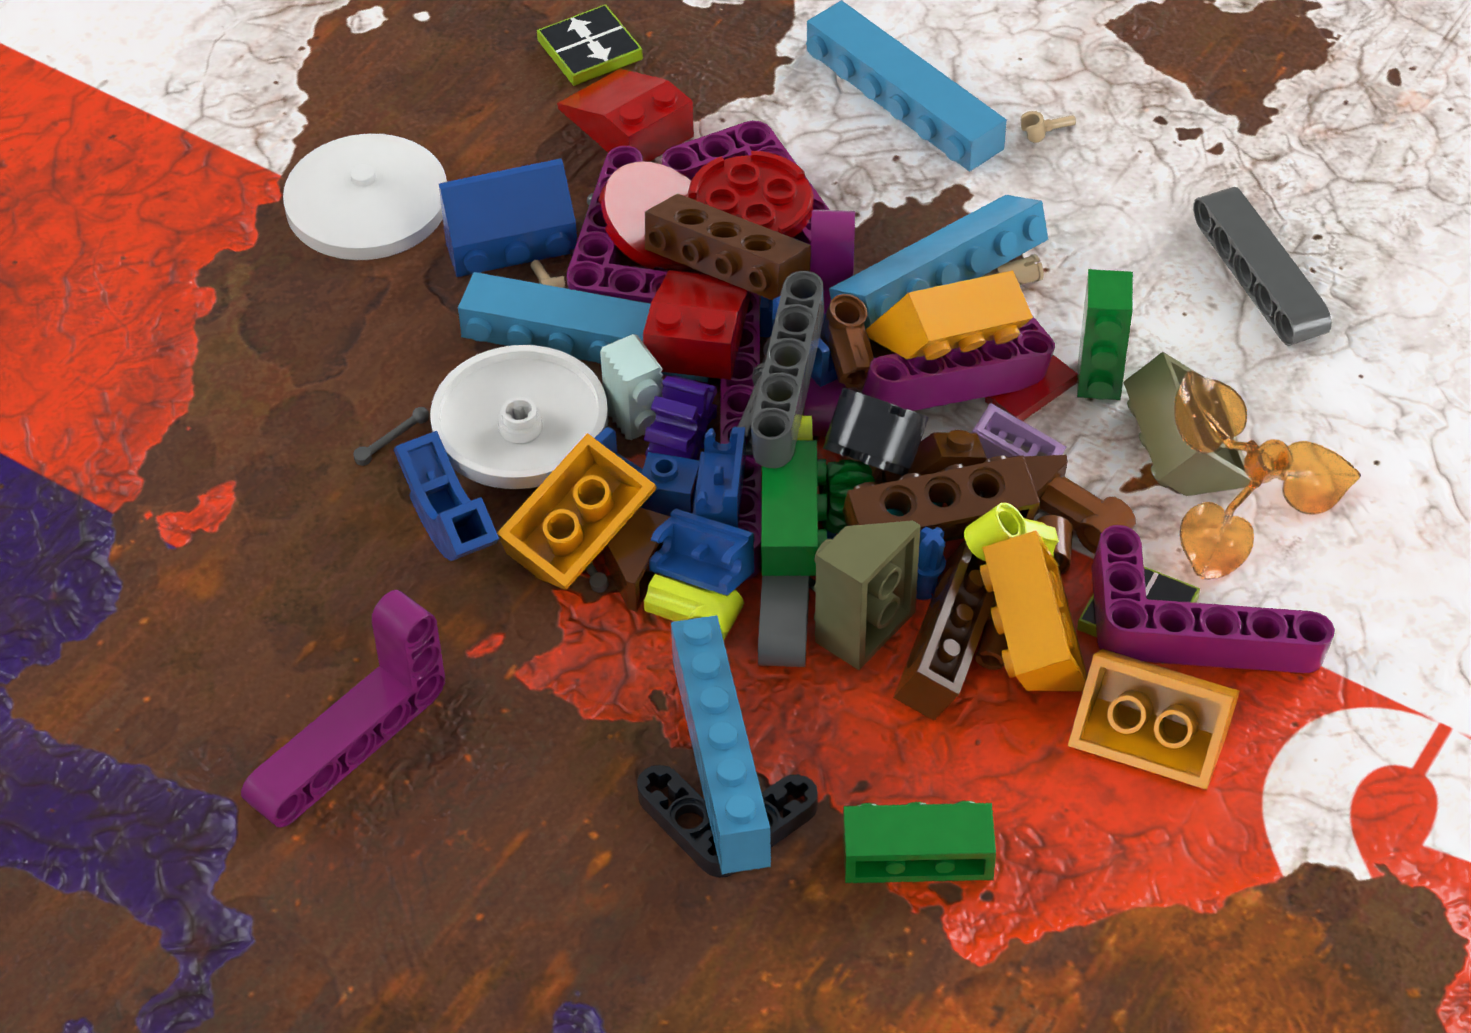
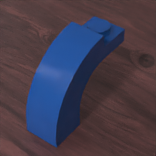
M437 431L395 446L394 452L411 490L409 496L431 540L446 559L453 561L498 542L499 537L482 497L472 501L468 498L454 472Z

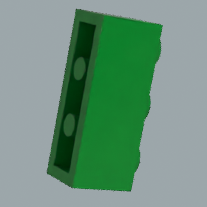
M1088 269L1078 354L1077 398L1121 400L1133 311V272Z
M797 440L791 461L782 467L767 468L762 466V576H816L815 554L820 545L827 540V529H818V521H827V494H817V486H826V459H817V440Z
M960 801L955 804L911 802L906 805L863 803L857 806H844L843 848L845 883L994 880L996 844L992 803Z

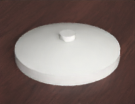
M386 134L347 136L314 149L296 164L290 172L284 187L283 200L286 217L292 231L303 243L325 255L349 260H370L388 257L419 244L438 227L443 219L438 183L447 182L444 169L437 158L430 151L413 141Z
M536 345L499 347L469 358L445 377L439 385L431 405L432 432H438L453 469L468 479L483 485L504 489L534 488L542 484L587 433L595 438L608 427L607 398L604 388L594 372L583 362L567 353Z

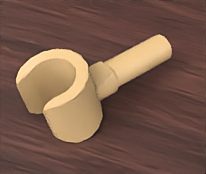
M1037 111L1026 112L1020 119L1021 129L1027 131V138L1033 143L1042 141L1048 131L1076 124L1074 115L1044 120L1043 115Z
M534 260L531 263V268L538 277L540 284L565 288L564 276L550 278L539 260Z

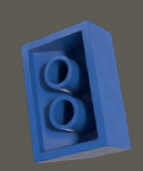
M561 158L438 183L445 240L456 277L470 275L473 272L480 273L534 260L570 254V250L576 247V221L564 164Z

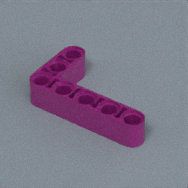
M753 120L671 147L662 155V165L680 172L691 181L704 165L720 156L725 160L737 156L751 155V151H763L787 158L795 164L796 162L766 123ZM809 182L814 194L813 210H830ZM811 218L806 227L793 237L794 239L811 245Z
M619 146L609 151L605 158L567 270V288L651 304L667 272L620 265L623 252L613 243L605 231L607 224L599 202L603 186L618 168L633 162H643V156L638 149L631 146Z
M812 210L810 272L817 274L823 281L824 315L831 303L829 288L854 275L855 211ZM812 378L810 379L804 406V416H812V435L815 437H826L842 388H846L843 383H839L838 379L822 387Z
M1033 316L1029 322L1019 329L1020 335L1017 338L997 345L994 340H990L969 352H961L959 347L951 349L946 355L934 360H926L925 355L911 359H905L897 353L879 356L870 363L862 394L891 403L905 410L916 411L1019 391L1038 383L1044 378L1055 350V343Z
M1122 525L1109 526L1101 533L1092 563L1096 634L1100 650L1105 649L1144 662L1296 673H1311L1322 666L1335 634L1333 623L1328 617L1318 612L1149 600L1146 598L1142 542L1139 535L1131 528Z
M393 590L385 594L379 600L372 613V626L379 667L256 768L244 782L241 790L243 800L276 827H285L296 820L432 704L441 693L445 684V673L437 620L434 615L403 592Z

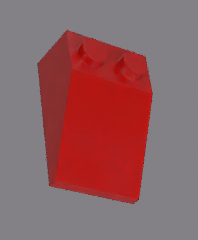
M618 69L557 103L558 109L608 153L613 148L619 146H631L641 152L643 162H650L661 156L667 149L682 144L694 137L693 101L670 81L654 76Z
M669 270L651 302L643 332V343L663 370L661 372L731 380L751 292L711 275Z

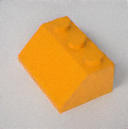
M1012 270L909 292L866 329V332L870 339L905 359L925 355L926 360H934L946 355L951 349L959 347L961 352H969L984 345L986 341L994 340L997 345L1009 342L1020 335L1019 329L1029 322L1033 316Z
M587 433L497 532V535L505 552L538 579L567 590L657 487L644 475Z
M1035 530L982 547L986 564L980 566V572L987 592L994 591L997 606L991 608V615L998 634H1005L1008 649L1002 650V658L1009 677L1016 676L1026 691H1083L1087 680V672L1059 568L1038 532Z
M1101 649L1093 655L1068 746L1207 790L1225 742L1240 691Z

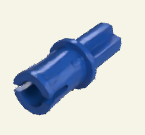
M925 527L920 531L916 599L919 600L932 598L931 594H934L938 577L945 570L946 560L943 552L946 542L943 539L944 531L939 527L933 530Z

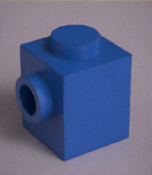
M648 452L643 469L637 468L636 470L653 482L657 489L642 504L641 508L670 517L671 512L675 509L693 514L700 460Z

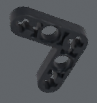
M653 765L646 768L637 780L638 800L642 808L707 874L718 878L735 874L736 872L722 874L717 854L712 856V849L716 847L705 800L672 768L664 765ZM798 774L788 775L762 792L768 821L772 824L770 828L771 847L804 825L816 814L818 807L817 787L808 777ZM655 785L659 789L668 787V798L672 804L668 806V798L661 791L656 790L651 793L652 786ZM791 795L796 799L804 796V803L801 804L797 800H792L787 804V796ZM782 810H783V818H781L780 813H779V812H781ZM685 813H695L703 819V822L698 827L692 829L682 828L676 821Z

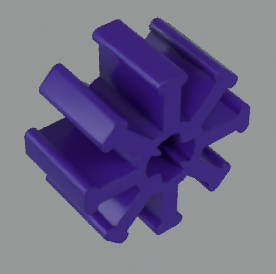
M675 375L673 377L667 376L662 383V397L655 396L651 406V410L655 412L656 417L655 421L649 427H646L644 441L650 442L645 456L647 457L648 452L699 460L700 449H704L707 425L712 419L716 418L717 405L712 404L717 394V389L715 386Z

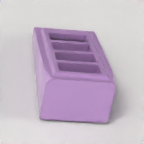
M992 403L988 405L971 432L978 434L986 458L1000 455L1007 457L1021 455L1024 457L1036 456L1039 451L1047 454V456L1062 455L1066 449V446ZM1005 439L1013 441V444L1008 443ZM1022 445L1030 448L1028 453L1020 449Z

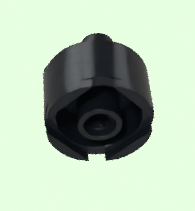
M842 388L825 437L826 441L823 449L904 476L912 468L929 417L908 409L905 410L880 399Z

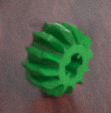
M854 460L828 462L826 465V486H819L820 494H827V521H822L824 529L827 528L828 531L838 534L847 526L842 511L848 490H852L857 485L865 482H875L872 470L868 464Z

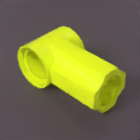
M1000 503L968 525L964 531L968 548L977 558L983 561L986 560L982 547L1035 530L1053 557L1055 546L1059 542L1055 527L1023 518L1020 512L1008 503Z
M661 574L653 576L644 599V611L672 621L717 615L723 641L744 605L743 598L736 590H733L726 596Z

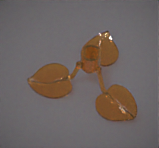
M1189 371L1183 377L1174 403L1175 423L1181 438L1192 449L1203 454L1214 452L1222 443L1228 449L1246 451L1244 469L1247 476L1251 479L1250 483L1228 505L1226 511L1214 502H1203L1192 507L1181 521L1179 533L1181 546L1195 574L1201 579L1211 580L1230 574L1240 567L1250 555L1254 543L1253 527L1246 519L1233 516V514L1261 484L1269 483L1274 479L1284 480L1282 493L1287 503L1301 513L1317 515L1335 506L1349 488L1360 479L1361 473L1341 455L1313 442L1298 441L1287 446L1280 440L1271 439L1258 446L1254 440L1248 442L1232 440L1231 438L1243 432L1247 423V408L1242 397L1229 385L1204 377L1194 371Z

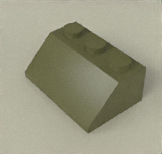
M1165 352L1160 353L1123 382L1129 397L1127 401L1128 408L1137 419L1141 430L1139 439L1149 452L1153 463L1151 472L1161 486L1165 488L1171 487L1185 496L1245 488L1254 482L1215 383Z
M912 520L845 526L833 539H827L820 545L814 558L816 563V583L814 586V592L816 593L814 613L815 643L860 670L916 612L920 524Z

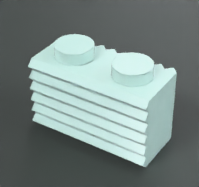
M632 334L602 347L600 351L602 382L607 398L608 414L613 418V422L617 423V428H621V433L625 434V439L628 440L645 435L646 427H649L655 421L656 414L651 410V406L655 396L662 397L663 389L662 367L638 335Z

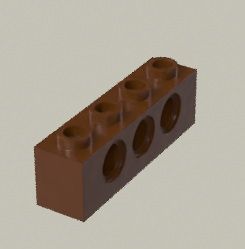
M678 193L645 211L646 250L770 300L781 296L783 284L792 273L798 271L810 272V244Z
M1000 455L992 457L981 464L966 467L962 464H955L937 473L922 476L919 473H910L892 482L882 484L865 482L859 484L852 490H848L842 513L847 526L913 520L920 524V531L925 527L932 530L939 527L944 531L943 539L947 542L965 538V528L1000 503L1011 504L1020 512L1023 518L1034 520L1040 501L1024 456L1008 458L1007 456ZM974 491L986 492L991 498L980 497ZM931 500H941L948 507L936 506ZM887 509L900 510L904 516L892 515Z
M965 540L946 560L945 570L939 578L893 697L932 720H935L959 695L995 599L994 591L987 592L980 572V566L986 564V561L977 558L968 548Z

